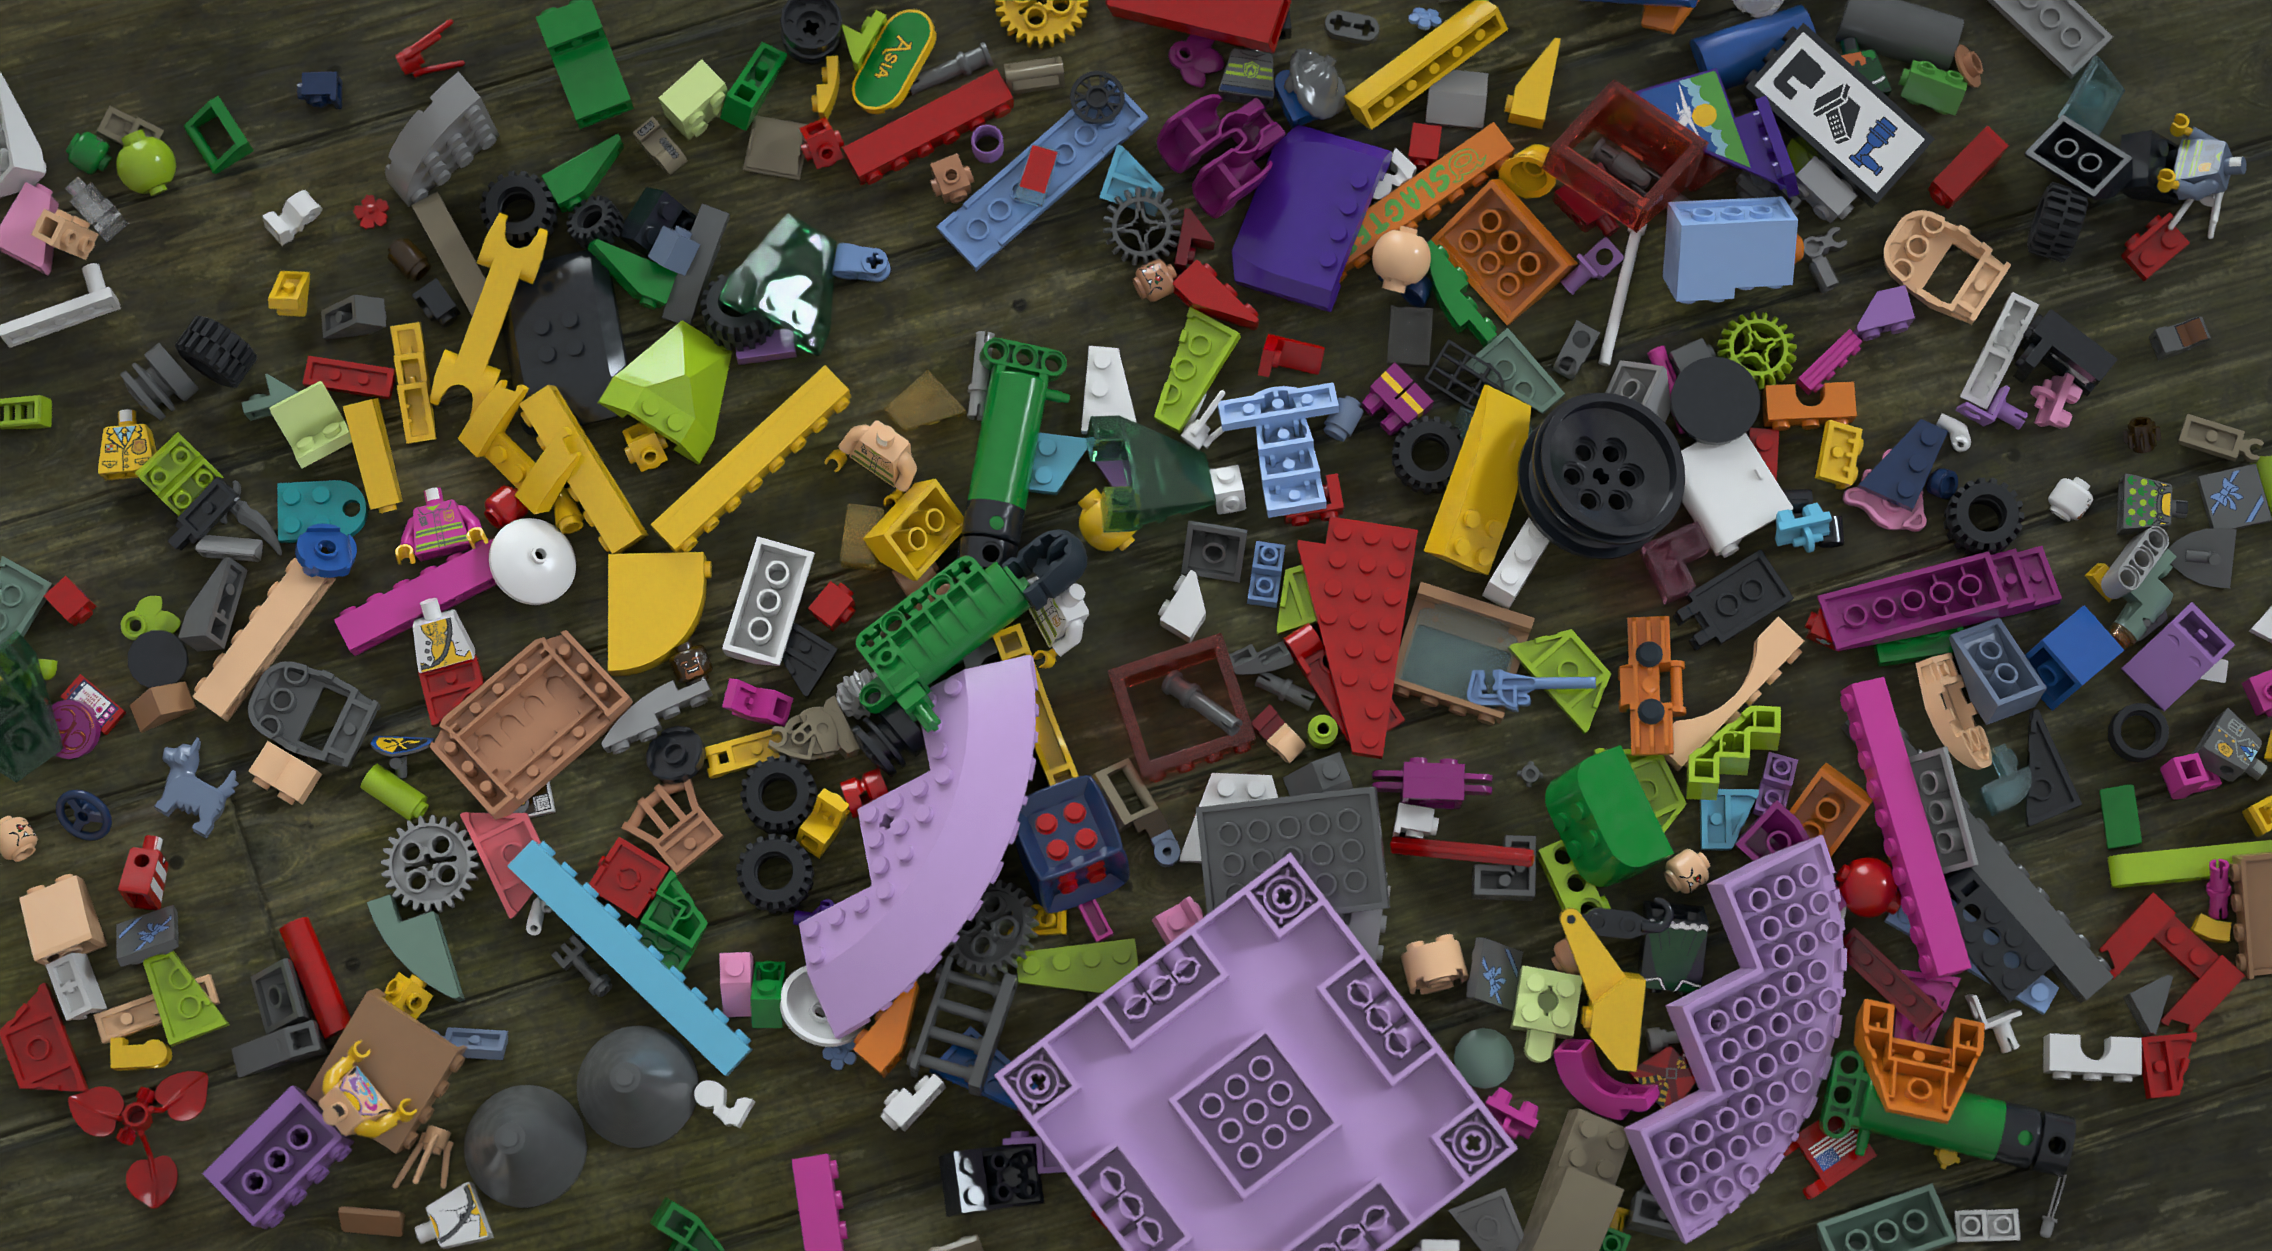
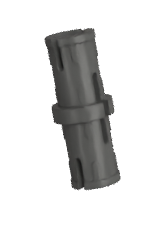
M1269 672L1260 673L1255 683L1256 687L1279 696L1278 700L1282 702L1287 700L1307 711L1310 710L1311 704H1313L1316 693L1293 684V680L1289 678L1284 680Z

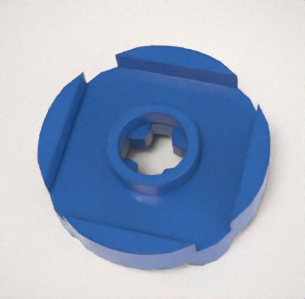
M323 523L308 527L306 532L298 537L295 548V555L297 561L302 566L303 572L310 577L319 576L324 578L348 575L357 554V546L353 537L350 534L347 537L340 532L341 528L332 524ZM326 547L329 552L333 553L325 554L321 552V549Z

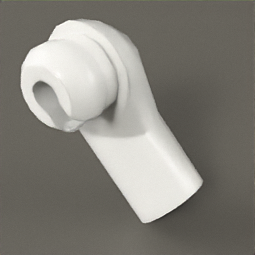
M1942 413L1936 426L1949 432L1952 446L1956 451L1964 452L1968 450L1971 445V438L1967 426Z

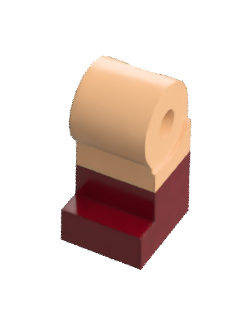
M1271 705L1266 707L1250 724V729L1288 764L1306 748L1303 740L1281 719Z

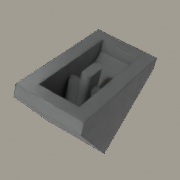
M2166 975L2123 996L2144 1036L2150 1037L2157 1033L2173 976Z

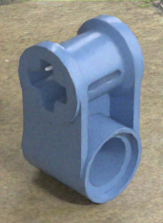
M849 243L837 244L833 275L843 279H860L881 282L889 276L891 266L885 252L881 249L861 247ZM876 261L881 262V264L877 265L876 269H872L871 266H875Z

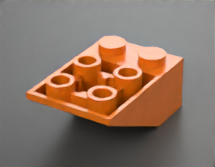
M916 981L914 987L908 993L903 991L896 997L892 1006L885 1011L879 1010L874 1016L876 1023L871 1029L867 1030L864 1028L853 1041L856 1044L853 1048L855 1053L883 1078H886L905 1056L920 992V987Z

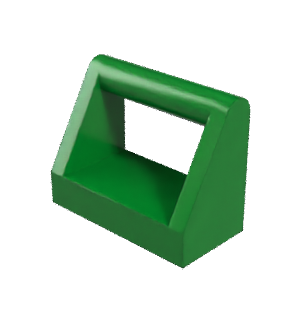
M219 96L208 101L184 125V129L213 174L221 172L254 151ZM218 116L235 143L219 159H217L198 127Z

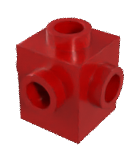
M826 117L799 128L804 140V144L800 145L806 161L812 160L817 169L832 166L838 160L844 158L840 147L844 146L842 137L838 129L833 131Z

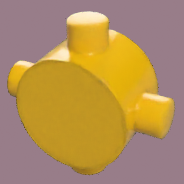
M1942 1149L1934 1150V1155L1937 1156L1941 1169L1946 1170L1947 1166L1960 1162V1158L1957 1157L1955 1152Z

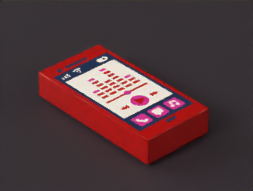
M81 674L60 696L64 700L75 699L91 706L97 714L95 716L97 721L100 722L101 731L106 735L127 713Z

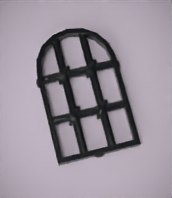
M1449 339L1439 356L1435 358L1434 364L1424 378L1430 384L1461 402L1463 406L1474 410L1476 406L1470 405L1474 397L1476 399L1477 397L1480 398L1481 394L1478 390L1482 384H1488L1503 393L1505 391L1501 373L1492 364L1486 363ZM1450 344L1466 353L1462 361H1458L1445 353ZM1442 356L1459 366L1454 375L1452 373L1450 375L1437 367ZM1470 357L1487 367L1483 374H1479L1465 365ZM1434 370L1450 380L1446 388L1429 379ZM1491 370L1497 374L1501 387L1486 378ZM1461 371H1467L1480 379L1475 388L1473 386L1471 388L1457 379ZM1453 384L1455 386L1457 384L1471 393L1467 401L1462 400L1449 391Z

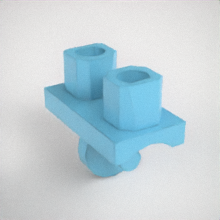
M1818 503L1803 507V517L1797 519L1794 518L1792 510L1778 511L1776 514L1777 529L1775 536L1777 546L1792 543L1794 547L1803 545L1807 553L1814 552L1815 542L1823 541V536L1829 535V523L1832 521L1830 512H1823Z

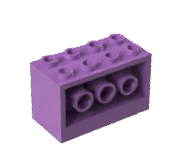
M292 1085L202 1174L253 1226L267 1229L269 1226L274 1228L284 1219L285 1215L283 1212L291 1204L296 1206L306 1197L307 1192L305 1190L313 1182L315 1184L320 1183L329 1174L328 1168L335 1161H342L351 1152L350 1146L355 1141L349 1135H343L335 1125L327 1124L322 1116V1108L311 1097L306 1095V1091ZM306 1135H308V1141L304 1145L303 1139ZM286 1157V1162L281 1167V1160ZM263 1179V1186L259 1189V1182Z

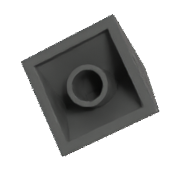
M1188 521L1181 573L1188 574L1192 570L1196 572L1197 576L1240 583L1247 530Z
M288 958L282 959L250 977L266 1034L312 1020L305 992L292 960Z

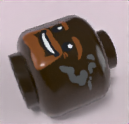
M692 641L675 647L677 653L671 655L669 663L678 683H686L688 687L701 680L709 679L708 674L713 670V666L703 645L693 646Z

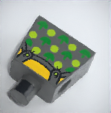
M2124 474L2118 480L2116 535L2139 534L2152 526H2158L2166 530L2171 525V517H2187L2188 501L2172 500L2171 484L2132 474Z

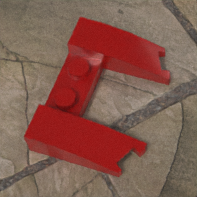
M2151 893L2098 951L2099 953L2108 951L2114 965V969L2110 971L2113 975V980L2151 940L2155 941L2196 979L2161 1018L2160 1023L2169 1026L2171 1019L2188 1024L2186 1032L2191 1033L2235 988L2245 975L2223 955L2218 956L2174 916L2176 914L2175 911L2155 893Z

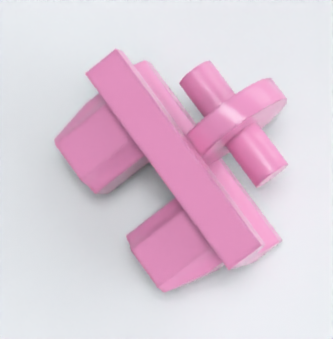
M2065 373L2064 376H2052L2051 380L2045 379L2042 386L2032 387L2031 395L2037 398L2034 406L2039 409L2034 424L2040 427L2051 425L2059 429L2069 426L2072 414L2063 409L2064 403L2075 404L2080 399L2083 391L2073 383L2075 376L2069 373Z

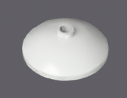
M524 518L507 524L497 533L489 550V567L495 582L509 597L524 604L542 605L558 599L568 590L575 576L576 558L571 543L557 527L540 519ZM535 552H540L543 559H538Z
M806 966L793 972L785 981L781 990L780 1011L785 1023L801 1039L818 1046L835 1047L851 1042L864 1029L865 1025L841 1039L835 1038L809 979ZM815 1013L821 1014L823 1018L817 1016Z

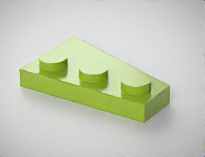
M174 951L165 955L158 954L143 961L170 1046H175L229 1026V1023Z

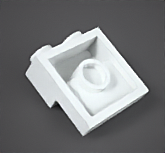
M935 1074L930 1078L925 1075L914 1087L916 1090L914 1096L905 1088L900 1092L897 1089L894 1090L884 1101L886 1107L880 1117L894 1131L900 1127L905 1132L946 1088L944 1082Z

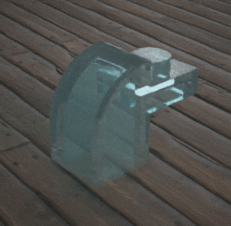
M2005 743L1991 750L1992 763L2000 778L1985 784L1979 789L1992 816L2009 810L2022 801L2028 794L2032 782L2029 766L2017 770L2018 761L2016 755L2011 749H2007Z

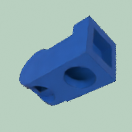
M1283 70L1275 77L1274 92L1291 129L1297 124L1302 126L1318 119L1302 108L1294 90L1288 93L1283 86L1290 75V71Z

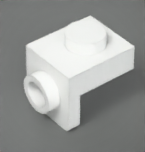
M1239 465L1209 470L1217 514L1245 510V493Z

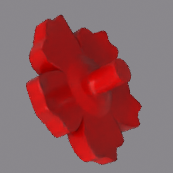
M366 195L361 201L363 206L354 207L353 213L358 220H361L360 226L365 228V230L373 229L375 223L379 227L387 223L386 219L388 216L385 213L389 210L387 201H382L381 199L376 201L373 195Z

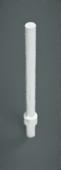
M1638 198L1634 218L1630 219L1627 231L1630 234L1598 362L1603 366H1610L1640 239L1645 234L1647 226L1645 218L1650 202L1645 198Z

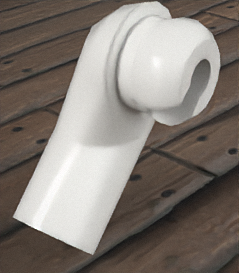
M540 897L534 899L527 920L526 930L531 935H537L541 932L544 913L553 911Z

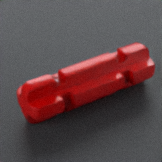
M140 1087L136 1095L138 1099L136 1102L133 1101V1103H141L148 1108L149 1103L152 1104L155 1099V1091L146 1087ZM124 1121L123 1124L125 1126L123 1129L120 1128L116 1140L131 1146L137 1135Z

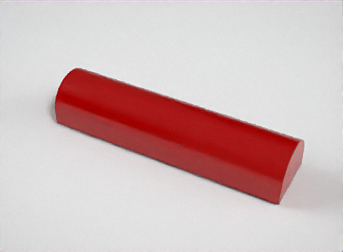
M309 917L293 920L279 929L324 1038L341 1035L351 1019L349 1011Z

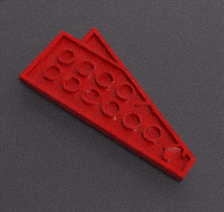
M1330 516L1326 543L1298 540L1297 550L1352 755L1382 759L1418 530Z

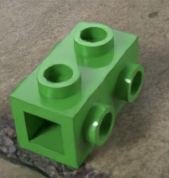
M1913 60L1910 69H1903L1898 85L1903 86L1900 96L1904 97L1909 103L1915 105L1923 104L1932 107L1934 111L1940 114L1956 116L1966 92L1967 82L1956 71H1944L1936 68L1930 62Z

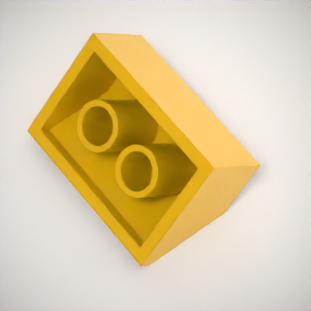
M937 479L915 483L867 533L863 540L881 563L907 578L917 581L962 533L964 516Z

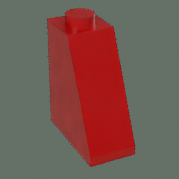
M1989 126L1985 127L1932 181L1928 188L1931 198L1935 203L1940 206L1944 205L1949 210L1997 165L2008 145Z

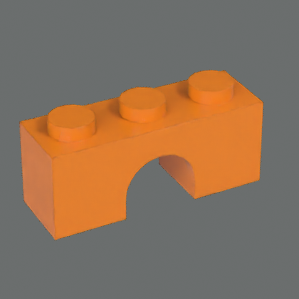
M1854 382L1824 383L1820 390L1821 402L1816 406H1806L1798 400L1795 384L1766 385L1761 393L1764 427H1772V430L1782 431L1790 429V426L1801 425L1802 429H1816L1820 427L1819 425H1825V422L1829 420L1849 425L1853 423L1857 416Z

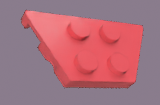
M464 812L460 816L509 918L512 919L534 892L507 866L532 840L539 844L541 840L528 813H512L509 816L495 820L489 813Z

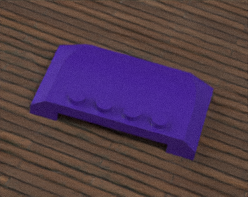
M1297 124L1273 147L1268 162L1270 160L1273 162L1272 168L1256 189L1232 249L1234 278L1237 285L1331 312L1341 288L1339 280L1379 180L1383 181L1393 157L1392 152Z

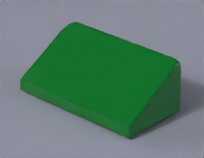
M2134 785L2100 789L2099 795L2107 849L2137 847L2142 844Z

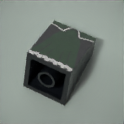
M1643 900L1642 917L1649 921H1661L1665 916L1664 908L1654 901ZM1670 903L1673 908L1674 918L1669 928L1661 933H1648L1640 936L1638 974L1646 980L1645 991L1660 993L1662 990H1671L1675 994L1686 996L1701 988L1709 922L1704 906Z

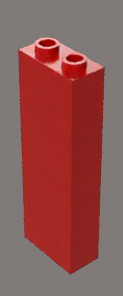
M1106 0V4L1112 15L1274 54L1291 0Z

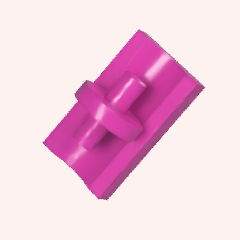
M1501 1087L1498 1088L1492 1096L1489 1095L1484 1105L1509 1137L1516 1139L1517 1135L1529 1139L1539 1121L1536 1119L1538 1106L1528 1101H1523L1520 1109L1517 1110L1509 1106L1513 1095Z

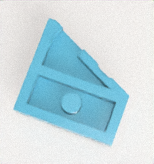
M1117 144L1099 198L1116 203L1114 198L1119 196L1123 201H1126L1124 191L1129 190L1132 197H1135L1136 187H1141L1142 196L1146 195L1148 187L1153 188L1151 196L1153 198L1156 197L1159 191L1164 192V188L1122 145ZM1144 202L1146 213L1156 216L1158 208L1151 203ZM1135 203L1128 206V208L1136 210Z
M1718 789L1717 800H1700L1701 850H1732L1748 814L1759 795V789Z

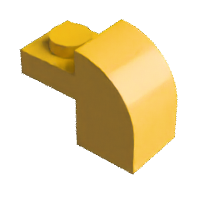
M824 788L817 796L813 811L800 826L795 840L805 850L820 859L847 820L850 810H848L849 804L840 795L831 793Z

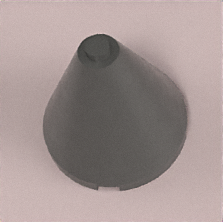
M649 1026L625 1027L604 1036L587 1053L580 1067L577 1079L578 1102L588 1124L604 1139L627 1148L652 1147L664 1143L678 1134V1131L693 1115L697 1105L694 1091L699 1084V1075L695 1062L688 1050L672 1035Z
M534 1085L510 1087L497 1092L487 1099L473 1115L468 1125L464 1142L466 1165L476 1185L495 1201L516 1208H530L548 1204L564 1195L579 1178L585 1165L588 1149L583 1121L573 1105L556 1092Z

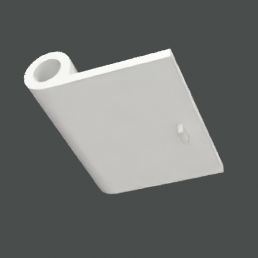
M1746 433L1728 444L1707 445L1697 442L1681 451L1685 466V490L1682 503L1716 556L1723 555L1726 558L1739 549L1737 545L1741 542L1742 538L1776 520L1778 511L1794 509Z

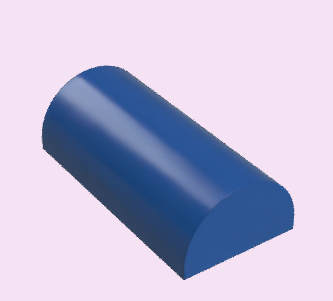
M1798 5L1773 13L1772 15L1763 16L1691 39L1689 45L1700 73L1717 68L1723 87L1726 90L1744 84L1743 81L1753 69L1759 72L1766 65L1762 61L1763 58L1773 47L1778 51L1785 44L1781 39L1792 26L1798 29L1805 23L1812 31L1815 32L1807 10L1802 5Z

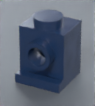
M302 72V82L297 84L298 99L305 100L307 104L313 107H326L328 104H333L336 109H342V80L337 72Z

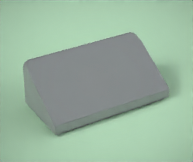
M205 535L197 543L195 550L202 557L223 559L229 556L233 560L259 562L261 561L263 541L259 539Z

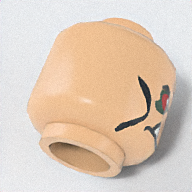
M12 816L0 819V853L2 857L19 862L31 856L36 850L35 846L38 838L27 820L22 817L12 818Z
M1685 849L1666 862L1664 877L1675 892L1681 891L1688 894L1708 881L1710 863L1702 852L1696 853L1691 849Z

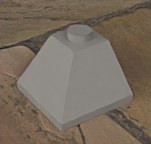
M1620 360L1605 393L1631 398L1648 407L1666 422L1671 411L1667 369L1659 365Z

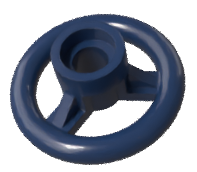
M69 790L63 793L56 802L57 818L63 828L73 836L82 840L95 841L104 838L109 833L112 826L110 811L104 802L92 793L83 790ZM66 803H68L75 812L74 816L76 818V821L74 825L66 816ZM90 821L103 823L98 831L87 832L82 830L84 825L90 823Z

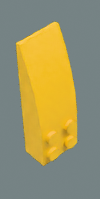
M1484 385L1424 552L1466 571L1489 575L1518 490V462L1529 434L1530 405L1489 385Z

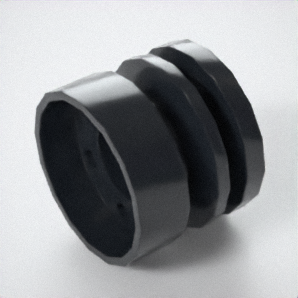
M834 0L787 1L781 15V39L784 49L791 58L800 63L814 65L825 62L826 56H834L840 46L842 30L841 13ZM810 29L813 33L816 32V35L812 36L810 32L806 33V31Z
M896 701L885 710L877 713L881 720L878 725L867 717L863 719L864 724L869 729L867 734L858 725L851 729L856 737L858 746L867 758L890 777L897 773L890 762L892 759L902 768L906 766V762L900 752L905 749L916 757L926 749L923 732Z

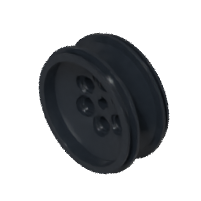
M1582 394L1558 405L1527 438L1518 462L1519 493L1525 511L1532 523L1554 545L1571 554L1585 558L1600 560L1616 559L1630 555L1644 547L1673 519L1680 507L1685 490L1683 456L1671 430L1648 407L1631 398L1617 394ZM1575 454L1579 455L1582 458V461L1579 460ZM1603 455H1605L1610 460V462L1607 461ZM1564 477L1569 479L1571 484L1567 483ZM1620 479L1625 482L1626 486L1620 482ZM1581 502H1583L1584 504H1586V506L1588 507V509L1585 508V507L1581 504ZM1609 503H1611L1616 510L1612 509Z

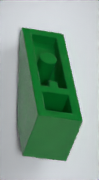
M762 42L727 93L720 119L746 131L760 110L788 54Z
M619 134L542 175L545 184L548 186L562 213L566 211L572 212L575 206L578 208L582 206L580 203L582 200H588L624 149Z
M598 239L589 243L588 250L609 270L610 274L632 298L640 301L639 304L641 306L655 310L656 307L661 308L667 304L677 272Z

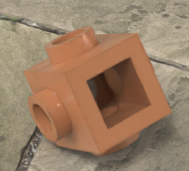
M958 153L930 164L934 179L930 180L936 197L941 195L945 204L948 202H961L968 197V194L972 193L970 183L974 182V178L969 166L963 167Z

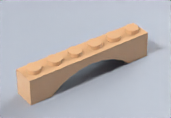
M1777 617L1754 642L1753 658L1748 675L1735 696L1723 706L1706 715L1688 720H1679L1673 723L1674 755H1663L1665 760L1677 772L1683 766L1687 768L1689 755L1697 748L1701 749L1724 724H1731L1741 716L1738 710L1745 703L1748 706L1752 705L1761 696L1762 693L1758 689L1765 682L1771 685L1782 674L1779 668L1786 661L1791 665L1802 654L1799 647L1803 644L1804 640L1781 618Z

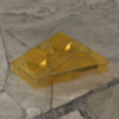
M928 370L884 408L885 412L904 432L917 429L921 425L939 423L942 419L956 415L960 417L966 413L965 408Z

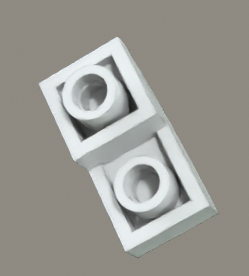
M2018 1209L1955 1211L1957 1242L2020 1240Z

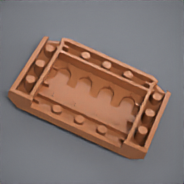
M567 630L560 632L562 635L550 639L542 637L530 643L443 717L439 725L441 730L435 743L431 742L429 746L435 755L495 820L509 816L610 730L633 703L630 696Z

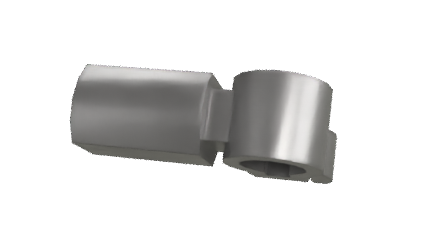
M1839 227L1831 228L1825 236H1811L1803 241L1804 256L1801 260L1810 263L1808 268L1821 293L1832 290L1839 285V281L1827 257H1823V255L1828 254L1829 250L1838 252L1846 246V240L1838 243L1832 238V236L1839 233Z

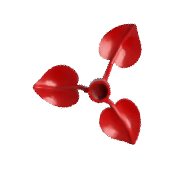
M198 1071L181 1072L165 1078L155 1091V1098L162 1105L160 1108L153 1106L146 1108L141 1103H132L124 1110V1100L120 1093L106 1086L95 1087L68 1098L69 1108L74 1120L83 1131L91 1136H110L116 1129L117 1121H125L131 1130L138 1132L148 1160L141 1159L130 1166L126 1174V1184L130 1193L151 1209L160 1207L171 1197L178 1181V1170L170 1157L163 1155L155 1159L153 1158V1153L145 1135V1131L152 1124V1114L167 1111L173 1120L180 1122L196 1118L206 1104L209 1078L206 1073Z

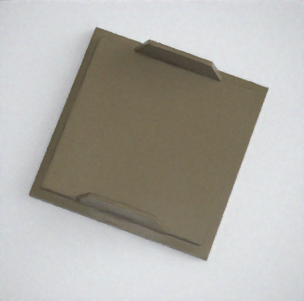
M755 116L743 171L800 180L805 157L800 145L804 144V140L799 128L807 124Z

